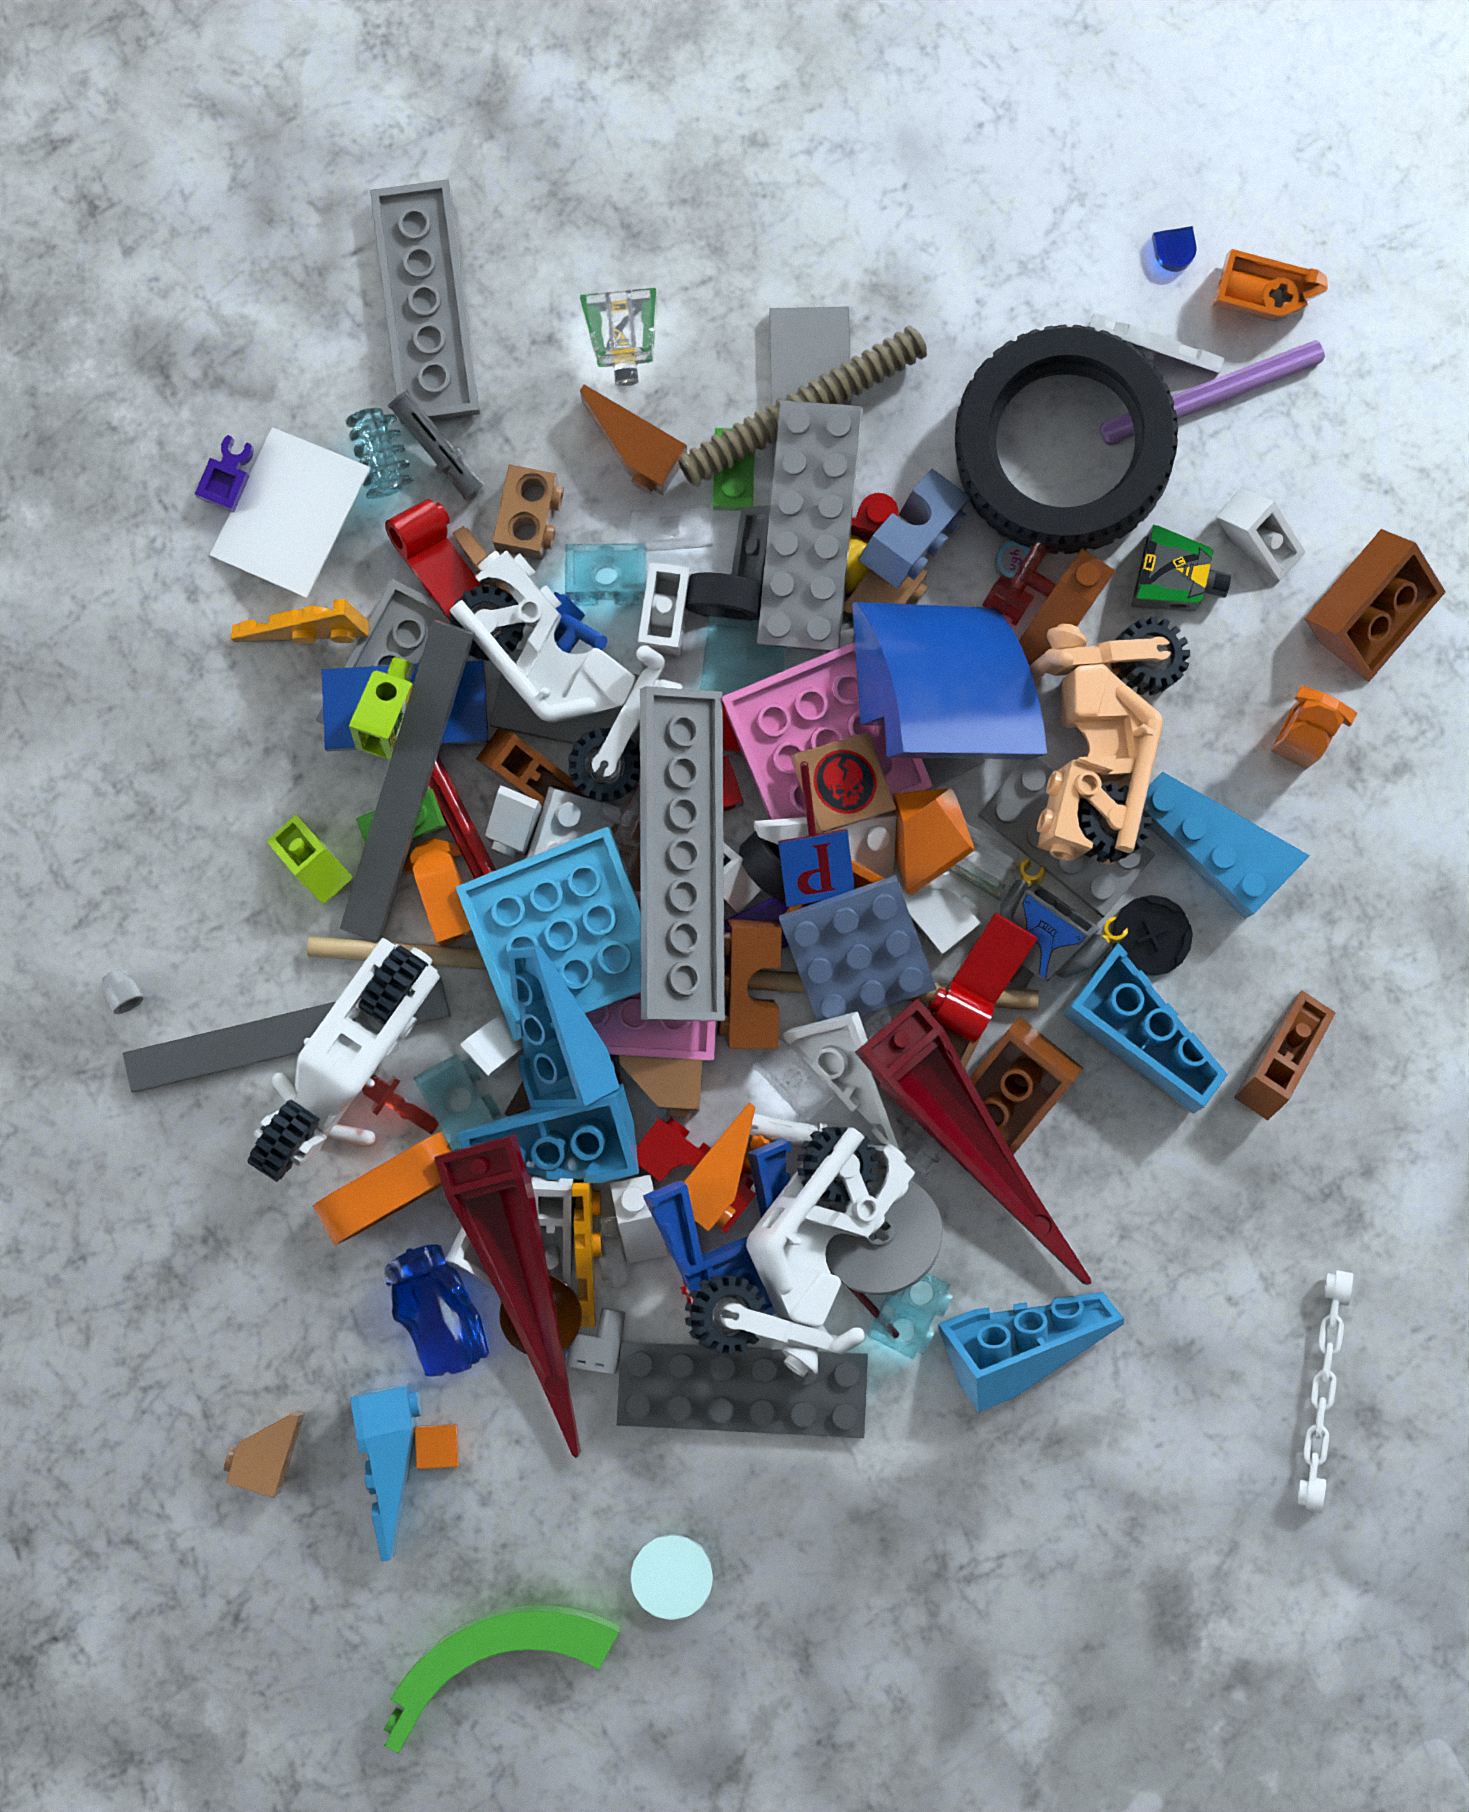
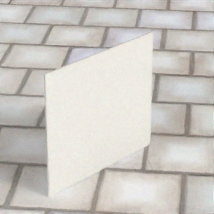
M272 427L249 473L250 477L235 512H230L210 556L308 598L371 467Z

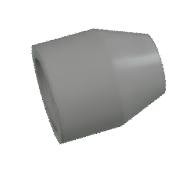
M113 970L103 977L104 996L114 1014L128 1012L143 1001V996L134 980L122 970Z

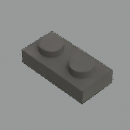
M770 506L741 508L731 575L752 579L762 585Z

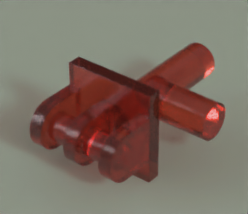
M1034 543L1011 582L1000 576L992 586L982 606L988 607L990 605L998 610V613L1013 620L1011 624L1017 626L1034 599L1033 595L1025 591L1026 586L1028 585L1047 598L1056 586V583L1036 572L1050 547L1041 543ZM996 593L999 594L1000 596L1004 597L1005 600H1003L1002 598L998 597V596L996 595ZM1012 602L1013 604H1015V605H1017L1018 607H1020V609L1014 607V606L1011 605L1010 603Z
M371 1075L370 1078L375 1082V1085L371 1088L364 1085L361 1090L365 1096L375 1101L370 1108L372 1113L378 1115L384 1105L397 1112L403 1119H408L430 1135L433 1134L440 1121L394 1091L400 1083L398 1077L393 1075L387 1083L378 1076Z

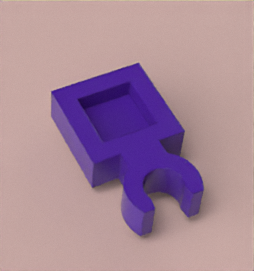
M227 435L221 443V452L223 454L221 462L212 458L209 459L195 491V496L235 512L250 477L247 472L240 469L241 466L251 461L254 448L250 443L246 442L244 450L240 454H232L231 449L235 440L232 436Z

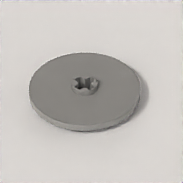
M909 1181L906 1193L898 1201L893 1202L885 1213L881 1229L884 1231L888 1230L887 1235L889 1238L886 1241L882 1242L879 1238L876 1239L875 1233L869 1235L868 1238L840 1233L829 1240L825 1251L826 1263L832 1273L838 1276L844 1285L868 1295H890L912 1287L931 1270L941 1251L943 1224L935 1202L922 1187L913 1181Z

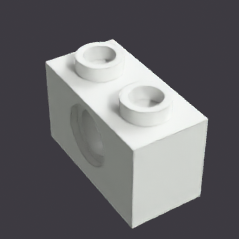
M650 562L638 635L639 647L649 646L661 654L681 656L688 612L685 605L689 579L692 574L689 567Z

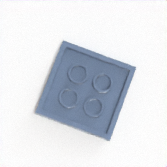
M896 875L779 916L780 924L817 1022L857 1011L859 1016L936 990L931 971Z

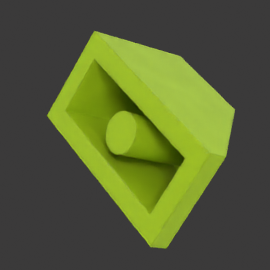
M297 814L266 840L294 876L323 905L333 896L338 895L345 885L354 878Z

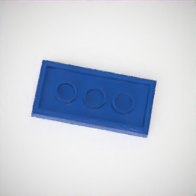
M484 660L466 661L441 745L489 743ZM414 664L415 670L410 680L412 684H414L419 664ZM390 665L321 669L324 745L327 752L358 750L355 747L349 724L372 672L380 671L387 673Z

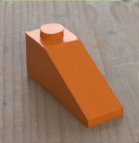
M750 1102L683 1182L688 1186L694 1219L708 1232L714 1225L721 1230L736 1212L730 1205L736 1197L756 1108Z

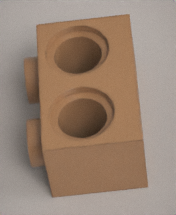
M508 465L492 541L496 551L503 553L508 551L509 554L514 555L520 553L524 557L543 560L545 549H552L556 526L550 525L553 510L560 511L564 487L558 486L559 482L556 473ZM532 486L541 487L545 491L543 497L535 502H530L523 498L524 492ZM522 525H532L537 529L534 537L526 541L516 538L515 533Z

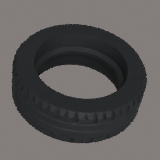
M1064 324L1044 327V330L1035 329L1026 334L1023 333L1017 336L1016 341L1010 340L995 350L993 357L987 358L974 373L973 380H970L961 398V405L958 407L955 423V452L959 477L964 491L971 496V504L977 513L987 520L989 526L994 528L1003 537L1008 536L1010 540L1028 548L1030 546L1034 547L1036 551L1058 554L1060 551L1064 552V554L1079 553L1081 548L1096 550L1105 545L1107 546L1113 543L1115 539H1121L1138 526V523L1143 522L1148 517L1158 500L1162 497L1172 472L1178 444V421L1176 410L1173 407V397L1168 385L1163 383V376L1151 360L1144 359L1145 354L1129 342H1122L1121 337L1110 334L1108 331H1096L1095 327L1081 325L1067 327ZM1054 375L1087 377L1110 388L1126 406L1135 433L1133 457L1129 468L1120 482L1101 498L1075 507L1049 506L1024 495L1011 483L1004 473L996 448L999 421L1011 399L1030 383Z

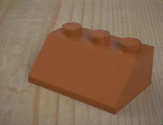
M1380 529L1304 619L1322 645L1359 676L1370 682L1446 591L1416 542Z

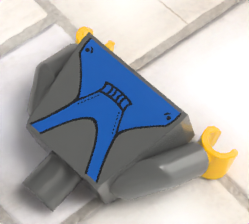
M1026 859L1021 863V880H1015L1000 904L1001 916L1037 936V941L1011 979L1013 984L1022 988L1028 985L1034 974L1044 981H1049L1055 975L1067 978L1090 969L1110 949V943L1115 944L1122 941L1128 933V928H1126L1120 936L1110 934L1108 926L1117 918L1110 917L1102 927V934H1096L1100 927L1039 885L1045 879L1044 865L1040 868V872L1037 875L1029 876L1026 874L1031 865V859Z

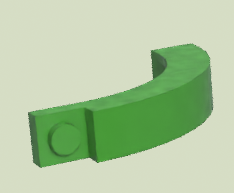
M538 1604L497 1610L459 1626L427 1650L409 1670L390 1700L404 1707V1710L402 1711L396 1707L383 1729L390 1734L384 1746L399 1754L427 1703L447 1681L466 1667L482 1659L510 1651L543 1650L576 1658L599 1670L619 1634L621 1625L581 1609Z

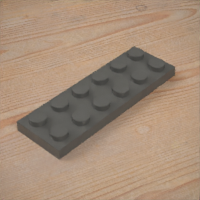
M621 1341L616 1425L864 1438L868 1354L850 1352L838 1354L830 1351H816L818 1352V1373L812 1375L807 1372L804 1377H801L784 1364V1360L787 1357L782 1352V1349L748 1347L749 1350L744 1352L735 1351L736 1354H725L712 1351L701 1345Z

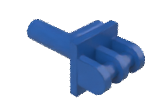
M554 592L553 594L562 603L556 608L562 617L554 633V640L558 648L563 652L570 653L578 641L581 640L593 648L603 650L608 642L607 637L581 622L585 614L567 595Z

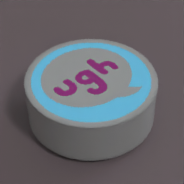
M1012 540L1004 543L999 548L995 557L997 573L1003 579L1010 582H1020L1028 578L1036 564V555L1031 546L1030 548L1025 547Z

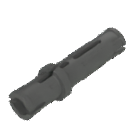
M408 390L402 392L388 404V408L396 414L412 436L437 464L435 467L439 474L443 472L462 494L464 500L468 499L484 485L483 481L481 482L462 459L463 452L459 448L456 450L453 448L433 421L411 397Z

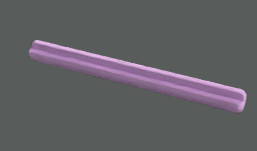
M1317 340L1311 341L1172 395L1177 419L1322 363L1325 353L1321 343ZM1129 413L1101 424L1100 433L1107 445L1135 435Z

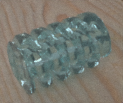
M381 408L362 409L351 414L345 420L347 427L352 429L349 436L351 441L356 444L353 449L355 456L361 459L359 463L371 467L363 483L365 488L370 489L366 494L367 499H377L393 495L414 481L413 475H401L400 471L410 466L409 461L396 459V456L406 451L405 446L392 444V441L401 436V431L397 429L388 430V426L395 423L397 417L394 414H384Z

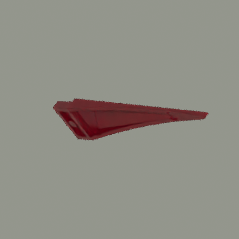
M917 998L855 1051L856 1055L881 1083L879 1086L1082 1284H1091L1090 1276L1051 1218L1002 1137L945 1030Z
M512 1134L439 1154L434 1158L445 1196L482 1262L519 1336L572 1456L578 1458L581 1449L530 1172L527 1173L517 1136Z

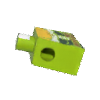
M394 657L387 673L380 671L372 672L349 724L356 749L391 760L413 687L410 680L414 673L415 665L411 662Z

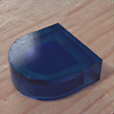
M1193 226L1154 232L1152 235L1155 257L1162 268L1171 272H1179L1190 266L1197 251Z

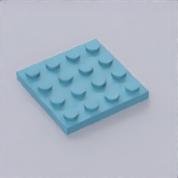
M610 827L602 828L455 887L514 1041L523 1038L515 1034L514 1022L520 1020L519 1004L512 997L508 951L514 948L541 946L585 1014L641 992V906Z

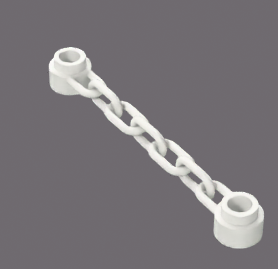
M1337 1270L1335 1274L1327 1273L1324 1298L1332 1299L1330 1315L1324 1317L1320 1326L1318 1345L1320 1351L1325 1354L1323 1370L1318 1371L1314 1376L1311 1402L1318 1411L1316 1425L1308 1429L1305 1440L1304 1458L1310 1465L1308 1481L1300 1480L1297 1505L1305 1506L1307 1511L1319 1513L1323 1511L1326 1479L1316 1478L1317 1466L1322 1465L1326 1461L1329 1444V1433L1323 1426L1325 1411L1333 1406L1337 1383L1335 1375L1330 1371L1331 1359L1341 1349L1344 1330L1343 1321L1337 1316L1339 1304L1349 1306L1353 1284V1273ZM1328 1322L1330 1328H1335L1337 1323V1334L1334 1348L1331 1342H1328L1325 1347V1337ZM1321 1377L1323 1383H1327L1330 1379L1327 1403L1324 1397L1319 1399V1403L1317 1401ZM1314 1432L1317 1439L1323 1434L1321 1456L1319 1459L1316 1452L1310 1457Z

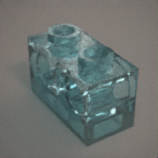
M929 1273L920 1280L928 1282L932 1287L933 1295L928 1303L923 1305L915 1304L910 1296L912 1287L898 1293L886 1295L867 1333L874 1340L911 1359H914L917 1352L924 1355L934 1336V1332L929 1330V1327L935 1315L944 1316L953 1295L948 1293L951 1285ZM899 1319H909L914 1325L913 1336L904 1342L895 1340L891 1332L893 1324Z

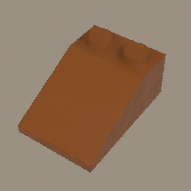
M1019 1016L970 1076V1079L1014 1155L1074 1082L1083 1067Z

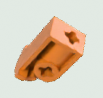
M1231 249L1226 254L1212 305L1267 320L1278 321L1308 306L1307 301L1325 293L1328 289L1327 276L1317 269H1307ZM1279 289L1282 291L1281 297L1286 299L1287 302L1276 307L1274 306L1275 299L1269 297V295H1272Z
M1301 685L1294 698L1297 702L1292 706L1270 751L1307 769L1323 756L1342 723L1349 727L1353 724L1357 712L1326 693Z
M432 838L418 843L405 862L404 870L406 874L414 873L436 943L440 946H447L474 935L455 888L463 884L455 858L462 856L456 844Z

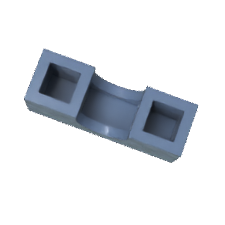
M932 468L912 490L898 514L909 523H906L892 513L871 537L859 561L897 589L908 576L915 580L929 561L925 558L926 555L929 553L935 557L948 539L944 534L947 531L954 534L967 517V514L962 510L971 496Z

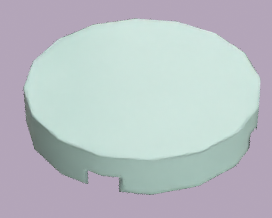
M668 1534L657 1536L643 1545L633 1561L630 1579L633 1594L643 1609L655 1617L675 1620L688 1617L703 1606L711 1592L713 1571L711 1560L701 1545L682 1535Z

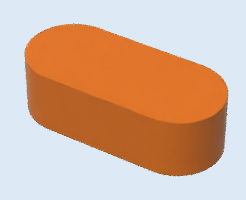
M443 1132L437 1133L410 1147L313 1205L334 1246L360 1234L443 1186L434 1157L453 1151Z

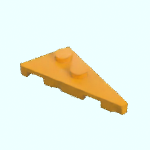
M346 599L333 600V610L311 605L298 610H289L269 615V623L256 624L255 620L250 619L238 624H232L231 640L234 642L292 640L296 644L311 645L316 643V639H330L336 643H353L355 638L369 637V621Z
M572 1183V1197H577V1208L574 1209V1237L578 1299L582 1309L581 1327H596L594 1257H602L601 1232H594V1216L601 1215V1191H593V1183Z

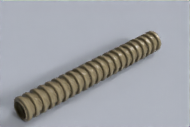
M909 325L905 327L904 333L896 332L893 335L894 339L887 337L883 340V345H873L871 352L866 349L861 353L862 357H852L850 364L843 362L839 370L832 368L829 371L830 375H820L818 382L811 380L807 388L801 386L797 389L796 394L793 392L788 393L785 401L841 405L842 400L850 401L852 394L857 396L862 394L863 388L871 389L873 382L880 384L884 381V376L890 378L894 376L895 370L903 371L906 368L905 364L912 366L916 363V358L921 360L926 358V344L918 330ZM777 399L775 406L767 405L764 412L756 411L754 418L747 416L744 418L743 424L738 422L733 424V430L724 429L722 436H712L710 443L707 441L701 442V448L692 447L689 450L690 454H680L678 456V463L688 482L698 487L701 485L700 480L708 481L712 478L711 474H721L723 467L730 469L733 467L734 461L739 463L744 461V455L746 454L750 457L753 456L755 449H765L767 442L770 444L776 443L780 401L784 399Z

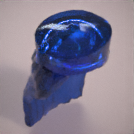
M430 1244L415 1249L409 1248L405 1253L386 1265L384 1276L387 1286H392L391 1312L393 1319L410 1334L425 1376H443L446 1372L451 1375L471 1369L472 1364H477L480 1358L488 1357L489 1349L482 1318L473 1305L459 1273L445 1261L441 1245Z

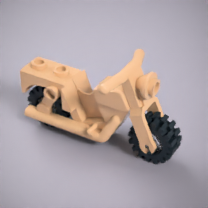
M1154 616L1149 617L1146 621L1145 618H1141L1126 628L1115 641H1107L1097 646L1085 647L1087 643L1086 636L1081 633L1078 627L1071 624H1059L1056 628H1051L1047 632L1046 637L1051 645V649L1047 650L1030 665L1036 690L1045 673L1054 676L1067 675L1061 682L1060 721L1062 726L1066 728L1077 727L1084 735L1088 744L1087 757L1071 760L1058 771H1053L1047 783L1046 793L1049 794L1047 808L1042 811L1037 824V832H1040L1037 848L1049 851L1050 855L1057 859L1071 861L1083 854L1089 858L1098 855V862L1112 865L1140 849L1145 844L1143 840L1147 839L1151 831L1145 828L1152 824L1151 817H1144L1143 814L1149 810L1145 800L1161 736L1163 719L1161 714L1139 695H1144L1148 691L1149 696L1156 695L1176 683L1184 675L1183 672L1188 669L1189 663L1185 662V660L1190 657V650H1182V647L1188 643L1186 637L1178 639L1176 634L1181 630L1177 626L1171 630L1168 629L1170 621L1167 619L1157 623V617ZM1124 677L1128 680L1126 685L1121 681ZM1135 686L1138 687L1137 692L1132 690ZM1101 783H1111L1108 786H1105V784L1101 786Z

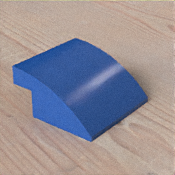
M855 602L852 604L860 725L885 726L887 758L1030 760L1047 754L1042 712L1032 672L1014 631L998 608Z

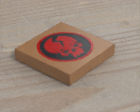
M869 732L795 753L790 757L802 792L800 763L802 761L808 763L817 834L888 814L896 809Z

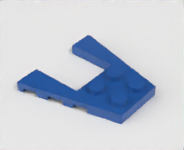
M779 1139L748 1152L761 1218L790 1181L791 1174L786 1172V1153L791 1152L790 1141ZM676 1181L643 1195L644 1201L690 1293L692 1290L699 1291L700 1286L698 1283L702 1280L710 1281V1276L728 1275L743 1278L749 1281L748 1284L755 1285L760 1290L756 1294L763 1296L766 1304L761 1305V1309L768 1311L770 1316L776 1313L746 1247L748 1236L702 1255L687 1184ZM732 1295L724 1296L729 1298L722 1299L728 1304L736 1303ZM714 1308L713 1314L719 1316L720 1309ZM716 1325L720 1329L718 1332L721 1334L726 1333L725 1331L730 1329L725 1325Z

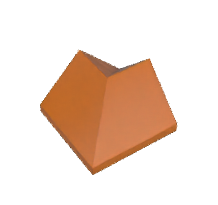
M951 788L894 793L893 802L896 809L893 813L897 816L895 857L906 892L911 896L975 851L955 791Z

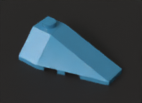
M541 946L514 948L508 951L512 997L519 1004L520 1020L514 1022L515 1034L523 1037L524 1054L518 1057V1066L531 1108L585 1107L619 1089L614 1064L611 1061L607 1047Z
M623 1083L619 1084V1089L585 1107L533 1108L458 1132L461 1148L516 1134L527 1173L530 1172L531 1176H542L549 1180H560V1178L584 1180L585 1183L599 1184L639 1173L634 1121Z
M1104 1292L1055 1298L1051 1305L1028 1308L1027 1302L1013 1304L1014 1310L990 1313L989 1307L974 1309L939 1323L938 1329L959 1385L976 1410L981 1412L1017 1397L1124 1325V1318Z
M411 1383L365 1390L350 1397L359 1453L368 1452L369 1461L365 1463L366 1473L364 1474L366 1489L369 1490L371 1495L376 1494L377 1502L372 1503V1518L381 1562L389 1561L395 1555L415 1438V1427L417 1426L416 1417L422 1416L420 1396L418 1391L412 1392Z

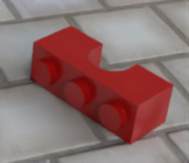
M670 1117L667 1123L658 1118L636 1146L638 1165L657 1180L663 1182L667 1175L680 1165H691L696 1168L711 1147L704 1142L699 1148L686 1139L690 1131L674 1118ZM742 1172L735 1200L730 1205L736 1212L721 1229L725 1233L729 1231L756 1196V1193L750 1189L754 1185L753 1180Z

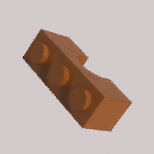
M728 919L727 931H724V956H727L726 972H724V996H726L725 1021H718L719 1036H725L729 1049H778V1005L774 999H756L747 992L748 982L755 972L764 968H781L782 927L777 920Z

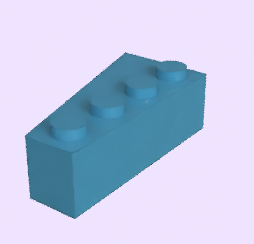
M1164 772L1160 773L1149 784L1145 800L1149 810L1143 814L1144 817H1151L1152 824L1148 827L1245 919L1254 915L1310 856Z
M1118 942L1107 953L1062 1015L1194 1114L1207 1105L1228 1074L1196 1035L1188 1031L1177 1017L1178 1013L1169 1003L1166 1004L1150 985L1152 982L1142 970L1139 971L1126 956L1128 953Z

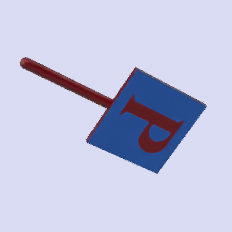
M806 761L800 763L808 836L778 841L786 907L823 901L855 889L848 830L816 833L809 767Z

